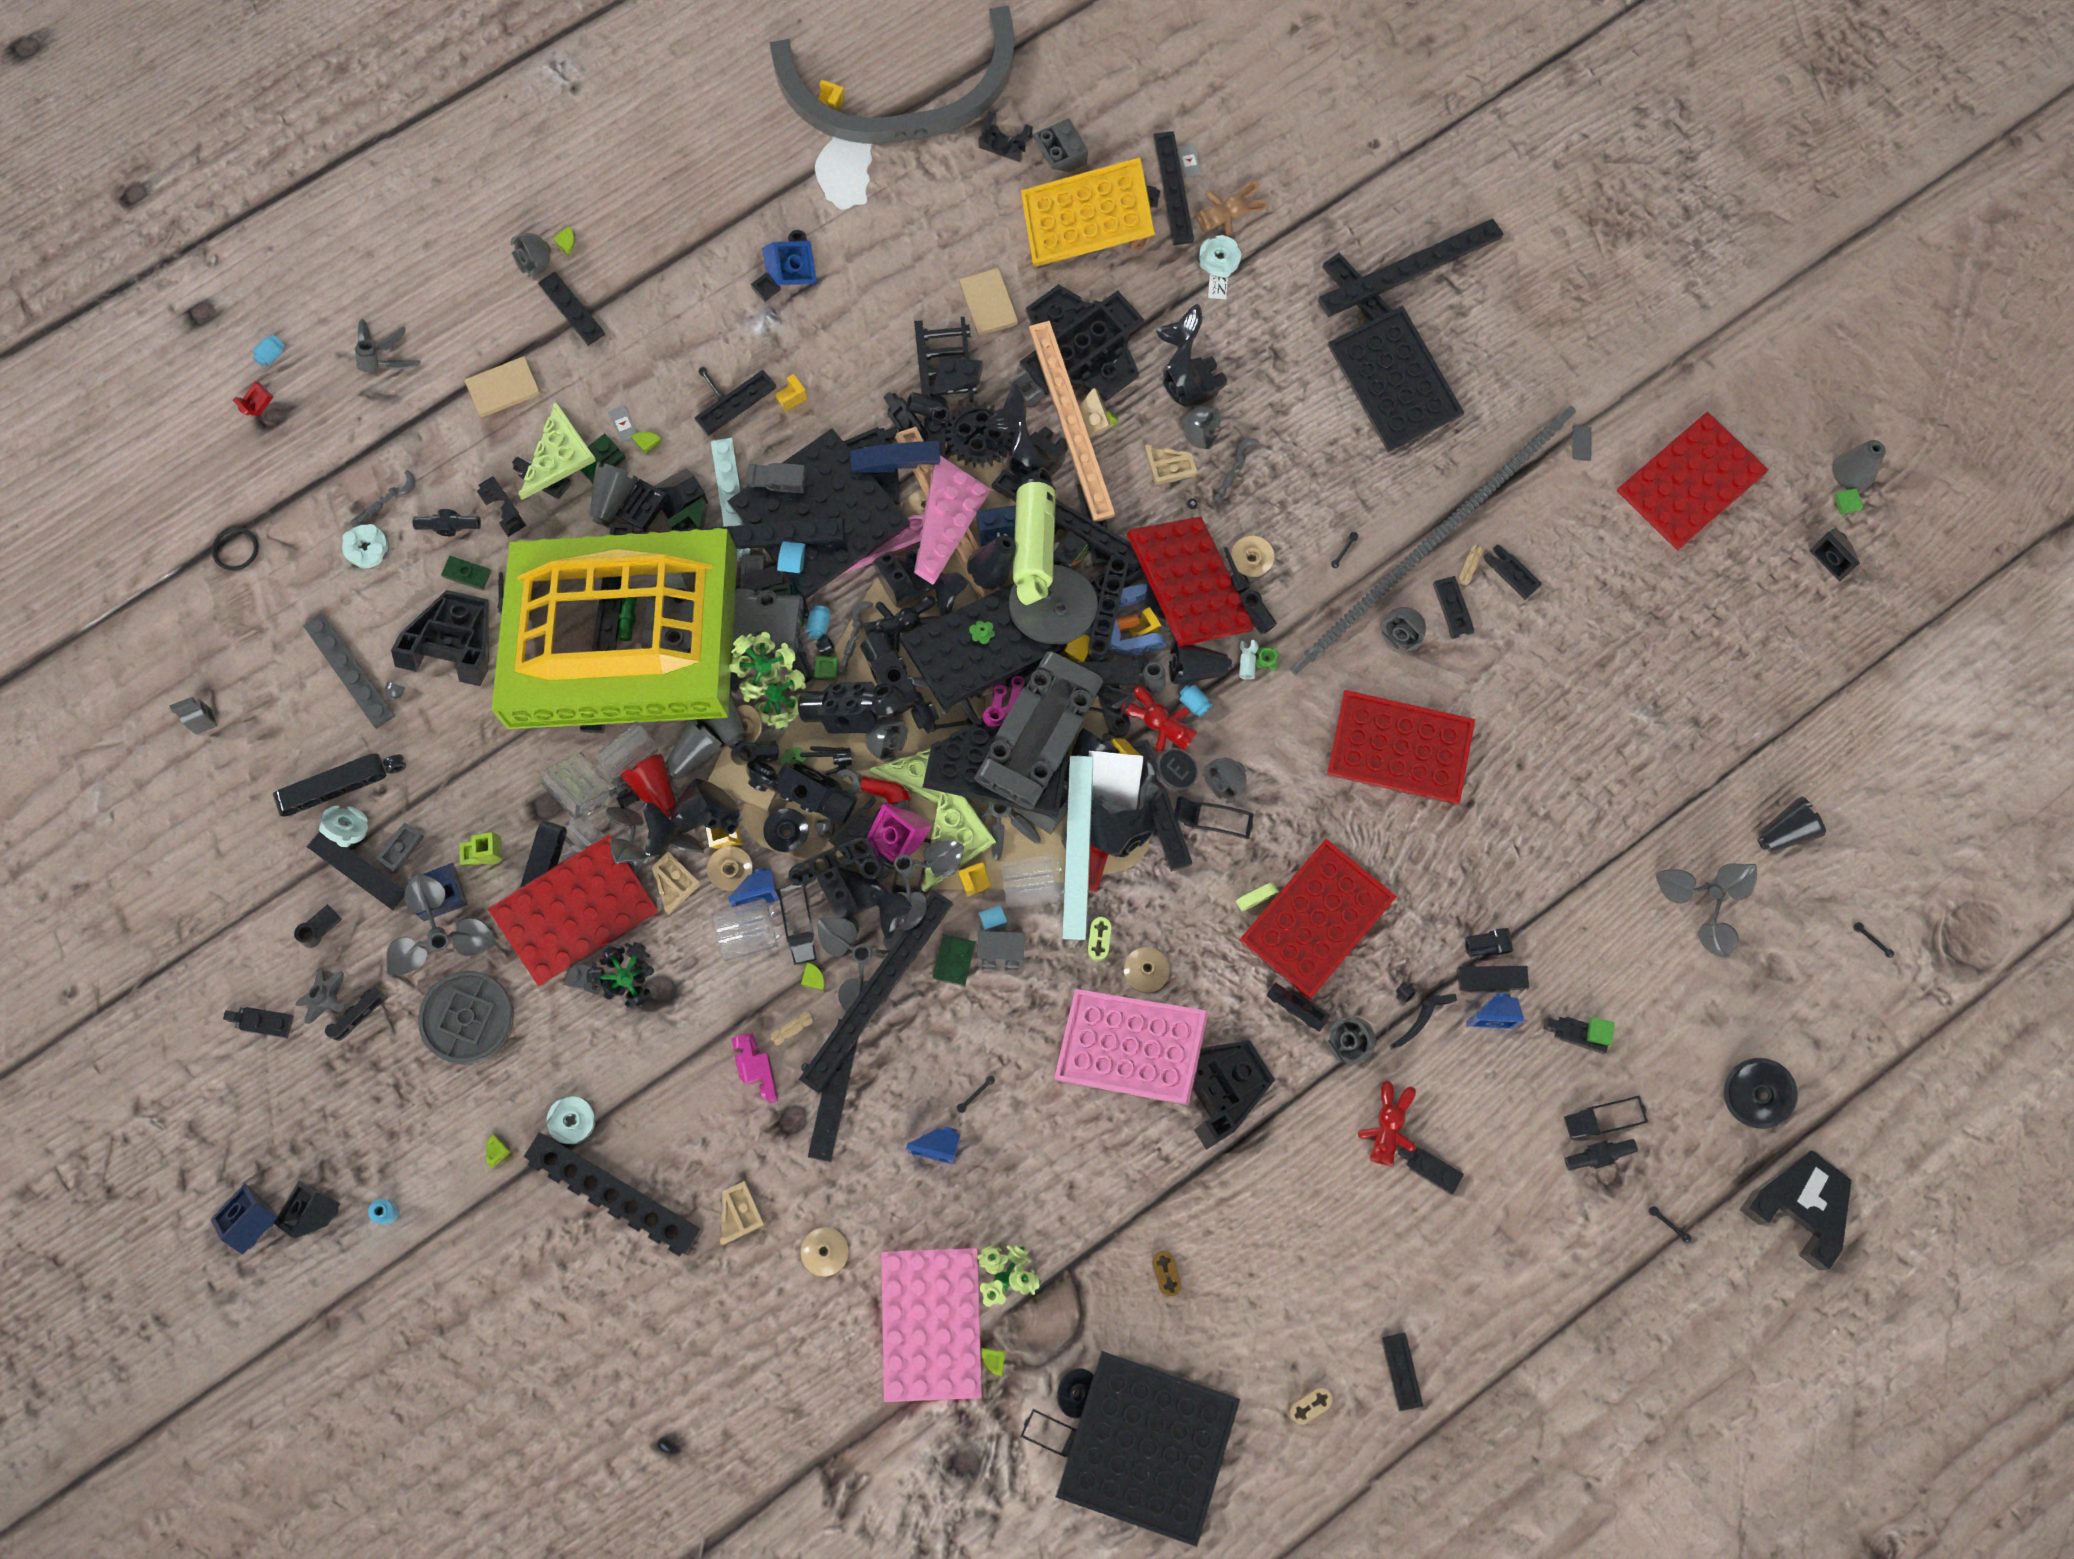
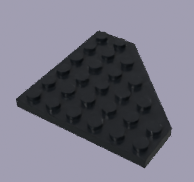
M981 718L975 724L967 728L964 727L950 734L949 738L941 742L937 741L931 745L922 788L1057 818L1069 749L1056 772H1053L1048 785L1044 788L1034 808L1027 809L983 787L974 778L990 751L991 745L995 742V737L1000 727H990ZM999 752L994 753L998 757L1004 756L1002 753ZM1041 773L1035 774L1039 778H1044V775Z

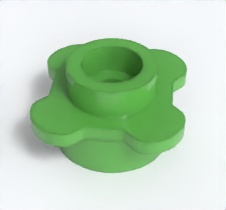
M1260 647L1257 650L1258 660L1256 661V666L1258 668L1268 667L1271 670L1276 669L1278 665L1276 659L1279 652L1276 649Z

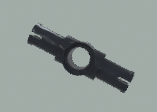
M440 509L438 514H433L432 516H414L412 524L415 530H433L438 535L451 537L456 535V531H461L462 529H480L481 519L479 516H461L451 509Z
M1634 1139L1615 1144L1603 1141L1589 1145L1587 1149H1584V1152L1565 1157L1564 1160L1568 1171L1587 1166L1598 1169L1615 1164V1161L1622 1156L1638 1152V1147Z

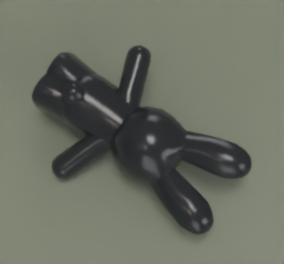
M927 596L912 608L900 610L895 616L883 602H877L875 605L876 609L884 618L863 624L867 638L877 633L886 632L891 638L896 651L899 652L900 633H908L940 618L938 616L919 617L921 613L935 605L936 599L933 596Z

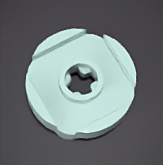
M1223 235L1216 236V238L1211 240L1210 238L1207 239L1200 248V267L1209 274L1224 278L1229 277L1240 264L1241 250L1237 247L1238 244L1232 238ZM1223 253L1224 258L1218 259L1215 254Z
M372 524L354 527L343 535L342 551L344 556L351 564L357 565L360 568H371L380 564L385 552L387 553L388 551L387 538L381 530ZM365 542L371 544L367 546L368 550L366 551L360 548Z
M332 806L323 812L319 831L328 839L337 842L341 847H348L350 844L364 839L368 830V820L365 814L354 807L348 806L347 809H339L340 806Z
M568 1097L556 1101L547 1114L550 1135L563 1144H580L591 1135L595 1127L596 1114L591 1105L579 1097ZM575 1114L577 1123L567 1127L566 1117H572Z

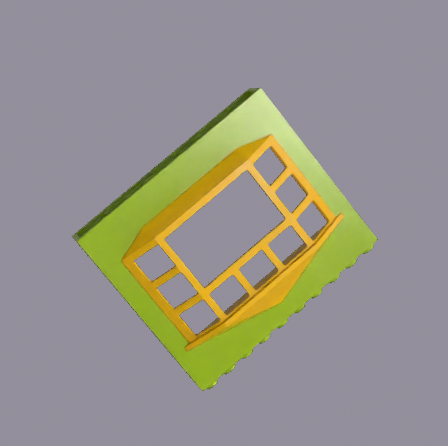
M714 528L713 530L694 529L682 532L674 530L666 533H628L616 536L608 534L600 537H563L551 540L543 538L534 541L519 540L518 542H509L491 707L492 712L506 729L728 718L731 676L729 664L732 658L738 553L728 530L722 528ZM696 572L694 593L665 587V576L668 573ZM658 574L656 587L629 589L630 576ZM622 576L621 589L594 591L595 578ZM586 578L584 592L558 593L559 580ZM551 580L550 593L531 601L533 581ZM656 596L652 648L552 654L557 602ZM664 596L692 600L694 602L693 623L663 618ZM549 604L547 623L528 631L530 611ZM662 626L691 631V653L660 648ZM546 634L544 654L525 661L527 641Z

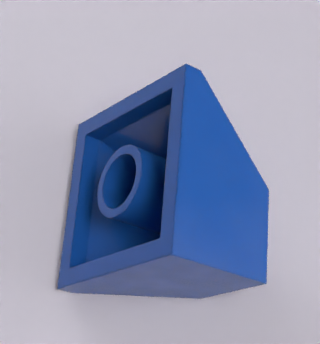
M811 241L772 242L762 248L765 269L777 285L817 283Z
M761 868L755 870L754 874L748 875L728 897L735 912L779 901L771 869Z
M1507 993L1496 994V997L1489 1000L1467 1021V1027L1514 1029L1524 1022L1518 998H1513Z
M944 1126L943 1130L936 1129L908 1143L906 1150L908 1154L954 1165L961 1136L956 1134V1129Z

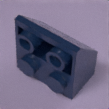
M454 863L424 873V875L439 881L445 891L443 903L437 908H430L433 918L468 905ZM426 910L416 913V916L424 922L429 920Z

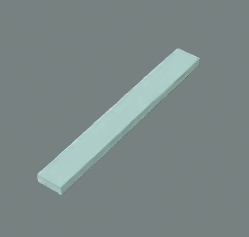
M1070 756L1063 939L1086 940L1094 757Z

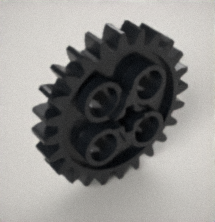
M975 402L974 408L967 404V410L959 408V415L953 413L952 419H948V426L945 427L947 449H951L952 456L957 455L958 462L965 459V466L969 462H973V468L976 467L977 463H980L981 467L984 468L985 463L988 462L992 467L993 460L1000 463L1001 456L1006 458L1007 451L1011 450L1013 431H993L986 427L985 423H979V421L986 422L992 415L998 412L994 411L995 405L988 409L986 403L979 407L978 403ZM992 436H997V437H999V438L993 439V438H991V437H992ZM974 447H980L981 449L976 450V449H973V448H974Z

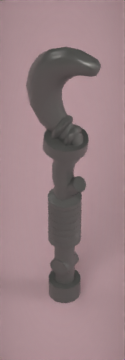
M1247 438L1237 445L1236 463L1226 475L1222 488L1213 499L1214 502L1221 504L1227 488L1231 486L1236 473L1239 472L1238 468L1246 462L1244 450L1250 445H1258L1259 441Z
M406 470V484L401 488H389V493L384 498L379 497V501H376L367 508L362 516L356 521L353 520L351 522V525L353 527L360 526L369 516H373L383 508L382 505L387 503L393 496L396 498L398 495L410 493L415 487L413 474Z
M860 602L852 611V626L854 629L850 640L847 642L844 651L845 656L841 662L842 665L838 669V673L841 675H846L847 673L846 667L849 665V658L852 657L855 641L859 639L857 634L863 628L860 614L865 608L872 607V602Z

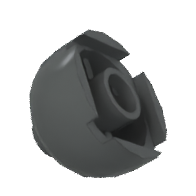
M523 233L512 237L511 246L514 245L515 247L512 255L520 271L523 274L527 272V277H532L545 271L550 261L551 248L549 244L534 233Z
M1212 406L1193 408L1182 421V430H1184L1187 441L1194 447L1201 449H1211L1214 446L1218 435H1214L1215 428H1220L1219 410Z
M1396 608L1381 623L1383 629L1381 631L1382 637L1396 649L1401 646L1406 648L1405 651H1412L1417 649L1424 640L1426 633L1425 619L1412 608Z
M892 716L877 718L875 727L869 733H866L865 737L866 747L871 754L884 762L895 759L897 756L893 754L897 749L901 751L907 740L908 728L904 726L906 723Z
M1227 757L1218 758L1210 762L1203 769V773L1206 772L1207 777L1204 779L1209 789L1219 799L1221 797L1228 799L1225 801L1226 803L1234 802L1244 792L1247 785L1246 770L1240 762Z
M1345 1017L1336 1021L1331 1026L1328 1046L1332 1055L1338 1061L1357 1064L1369 1058L1374 1052L1376 1035L1372 1026L1366 1020L1359 1017Z

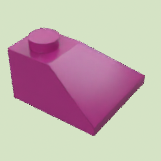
M884 803L868 836L874 841L877 850L894 863L898 856H911L922 845L931 825L915 812Z

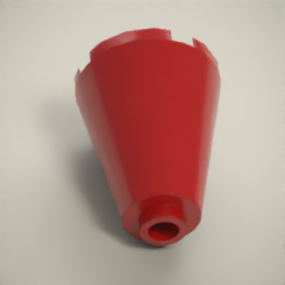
M661 753L636 763L632 771L628 768L620 774L622 779L643 802L647 801L655 804L666 817L673 814L676 801Z

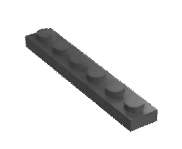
M321 613L304 624L303 627L372 725L377 729L394 718L393 712L325 616Z

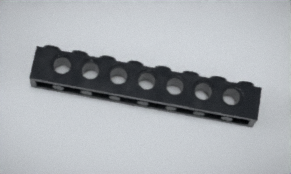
M541 1132L537 1134L523 1156L529 1160L528 1166L539 1172L541 1168L548 1171V1178L558 1184L561 1180L569 1184L567 1189L578 1196L581 1192L589 1196L588 1202L600 1208L601 1204L609 1208L607 1212L609 1215L618 1220L624 1217L629 1220L627 1225L638 1232L641 1229L649 1232V1239L659 1245L662 1241L670 1245L668 1250L679 1257L682 1253L685 1255L690 1254L704 1231ZM556 1153L558 1157L557 1162L549 1166L547 1163L548 1157ZM576 1165L578 1169L577 1174L569 1178L567 1175L569 1167ZM596 1177L598 1181L596 1188L589 1190L587 1187L588 1180ZM616 1189L618 1193L617 1199L609 1202L607 1200L608 1192ZM636 1201L638 1204L637 1211L634 1214H629L627 1212L628 1204ZM656 1213L658 1222L650 1227L647 1224V1218L649 1215ZM676 1225L678 1235L670 1239L667 1231L671 1226Z

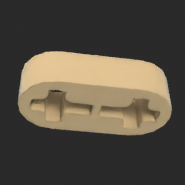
M1324 1388L1312 1390L1290 1406V1419L1297 1424L1310 1422L1331 1406V1393ZM1317 1393L1326 1395L1327 1398L1324 1400V1406L1321 1404L1312 1406L1311 1403L1317 1400ZM1299 1406V1408L1303 1409L1309 1406L1310 1409L1304 1413L1305 1419L1295 1417L1297 1413L1296 1407Z

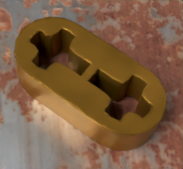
M1160 1251L1153 1257V1269L1161 1293L1164 1296L1173 1297L1181 1290L1180 1277L1173 1256L1167 1251ZM1161 1255L1165 1259L1169 1258L1170 1263L1166 1266L1167 1273H1164L1162 1266L1157 1265ZM1166 1275H1169L1171 1282H1176L1177 1284L1173 1288V1293H1170L1169 1289H1164V1285L1167 1284Z

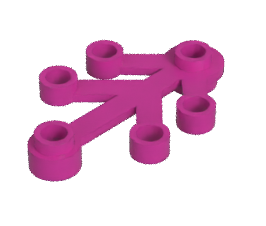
M1014 676L1012 678L1009 705L1001 708V704L1006 696L1007 689L1003 685H996L992 692L994 697L993 704L983 714V721L986 725L997 728L1003 724L1024 687L1025 680L1023 677Z

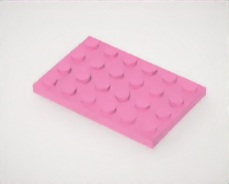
M1075 989L1054 1079L1065 1083L1189 1105L1208 1012Z
M977 1248L881 1252L884 1402L982 1398Z

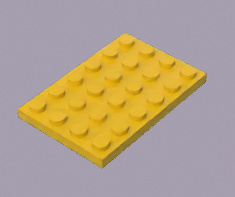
M1140 157L1021 190L1034 267L1155 235Z

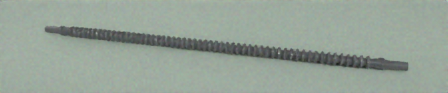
M1570 406L1558 418L1555 417L1549 426H1545L1544 430L1540 431V434H1536L1535 438H1532L1531 442L1527 443V446L1525 445L1523 449L1519 450V453H1516L1515 457L1511 458V461H1508L1506 465L1502 466V469L1498 470V473L1494 474V477H1490V481H1486V485H1482L1481 489L1477 490V493H1473V497H1469V501L1464 502L1465 505L1462 504L1460 509H1456V513H1452V517L1449 516L1443 522V525H1439V529H1435V533L1432 532L1430 534L1431 537H1426V541H1422V545L1419 544L1418 549L1415 548L1413 550L1414 553H1409V557H1405V561H1401V565H1397L1396 569H1392V573H1388V577H1384L1383 581H1379V585H1375V589H1371L1370 593L1366 594V597H1362V602H1357L1358 606L1354 605L1353 610L1350 609L1348 611L1349 614H1344V618H1340V622L1335 623L1336 626H1331V630L1326 632L1327 635H1322L1323 639L1319 638L1318 643L1315 642L1313 644V648L1306 650L1304 656L1290 668V671L1297 675L1309 662H1314L1319 653H1324V649H1328V645H1332L1333 641L1337 640V636L1341 637V632L1345 633L1346 628L1349 629L1350 624L1353 625L1355 623L1354 620H1359V616H1363V612H1367L1368 608H1372V604H1376V599L1380 600L1381 596L1385 595V591L1388 592L1390 590L1389 587H1394V583L1397 584L1398 579L1401 580L1403 578L1402 575H1407V571H1411V567H1415V563H1419L1420 559H1424V555H1428V551L1433 550L1432 547H1436L1437 543H1441V539H1445V535H1449L1450 531L1454 530V527H1458V523H1462V519H1466L1467 515L1471 514V511H1475V507H1479V503L1482 504L1488 496L1492 495V492L1496 491V488L1500 487V484L1508 480L1509 476H1512L1513 472H1516L1517 468L1521 467V464H1525V460H1529L1530 456L1534 455V452L1536 453L1538 449L1542 448V445H1545L1546 441H1549L1550 437L1555 435L1554 432L1561 430L1563 424L1576 413V409Z

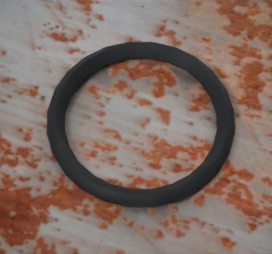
M240 527L227 529L214 540L212 545L213 559L223 569H243L249 566L256 558L259 548L258 541L255 535L247 529ZM232 532L247 534L252 539L254 545L252 556L245 563L238 566L225 565L219 560L216 552L219 541L225 535Z

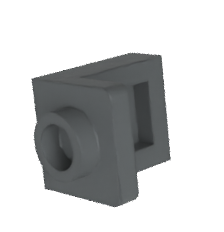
M1027 370L1022 371L1010 380L1011 388L1014 384L1018 385L1025 394L1027 407L1032 406L1045 397L1044 390L1031 380Z
M576 963L570 966L564 985L585 990L595 995H598L601 986H597L596 990H592V985L587 983V971L592 969V967Z

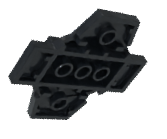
M1058 284L1026 307V313L1031 325L1050 321L1071 385H1079L1089 392L1095 388L1098 390L1101 399L1107 401L1139 377V371L1127 347L1129 334L1142 326L1145 319L1118 290L1102 302L1093 300V303H1086L1081 300L1080 296ZM1034 350L1020 361V366L1023 370L1029 372L1031 379L1048 395L1050 391L1036 350Z

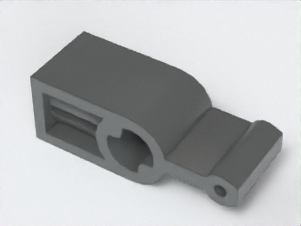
M770 463L768 466L748 465L746 480L748 487H766L771 491L804 493L806 481L804 465Z
M193 697L169 705L171 711L179 716L182 724L194 734L217 727L212 709L200 699L195 701Z

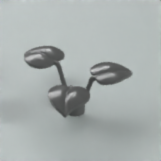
M608 807L606 815L611 821L631 828L629 841L620 838L612 839L610 849L616 864L627 862L634 874L638 875L643 863L647 864L651 858L646 856L644 849L633 845L635 826H642L644 823L643 819L631 809ZM687 833L675 837L670 846L676 849L704 853L699 842Z
M939 841L929 845L924 851V858L928 863L918 862V860L912 861L908 855H900L892 863L879 852L884 866L882 872L875 878H886L890 869H896L905 882L907 893H898L903 894L908 899L912 909L898 919L897 924L903 930L916 926L924 917L927 909L924 895L920 892L911 893L908 878L914 875L916 871L915 866L931 867L932 873L939 877L950 876L960 866L964 851L962 843ZM867 844L859 845L858 849L866 852L868 846ZM867 862L868 871L877 872L876 864Z
M1726 864L1718 870L1717 876L1711 883L1706 882L1705 885L1694 888L1696 878L1687 871L1667 869L1657 873L1656 879L1662 893L1672 902L1686 903L1692 898V892L1698 893L1705 889H1708V893L1712 898L1717 899L1712 924H1703L1700 927L1699 939L1702 945L1712 954L1724 958L1729 957L1737 947L1738 934L1727 923L1717 924L1721 903L1727 893L1735 900L1746 899L1752 894L1757 882L1756 864Z
M421 873L415 874L406 886L405 903L413 913H421L426 910L432 929L427 934L428 942L418 941L415 943L411 937H399L393 940L388 946L386 953L388 975H402L421 967L427 959V951L420 945L440 951L445 949L448 941H451L452 937L455 936L452 941L454 949L461 955L471 956L495 946L496 941L489 927L475 918L460 920L456 926L457 932L453 931L449 935H447L443 928L436 927L430 908H437L443 903L445 898L444 888L439 881Z
M820 918L818 920V937L824 950L832 956L839 957L848 948L852 950V956L855 962L859 964V981L848 979L839 988V1001L846 1012L868 983V981L863 982L864 965L871 962L873 954H888L905 930L895 929L892 938L886 939L884 937L883 943L887 948L886 950H870L864 944L850 945L855 942L857 931L855 925L848 919Z

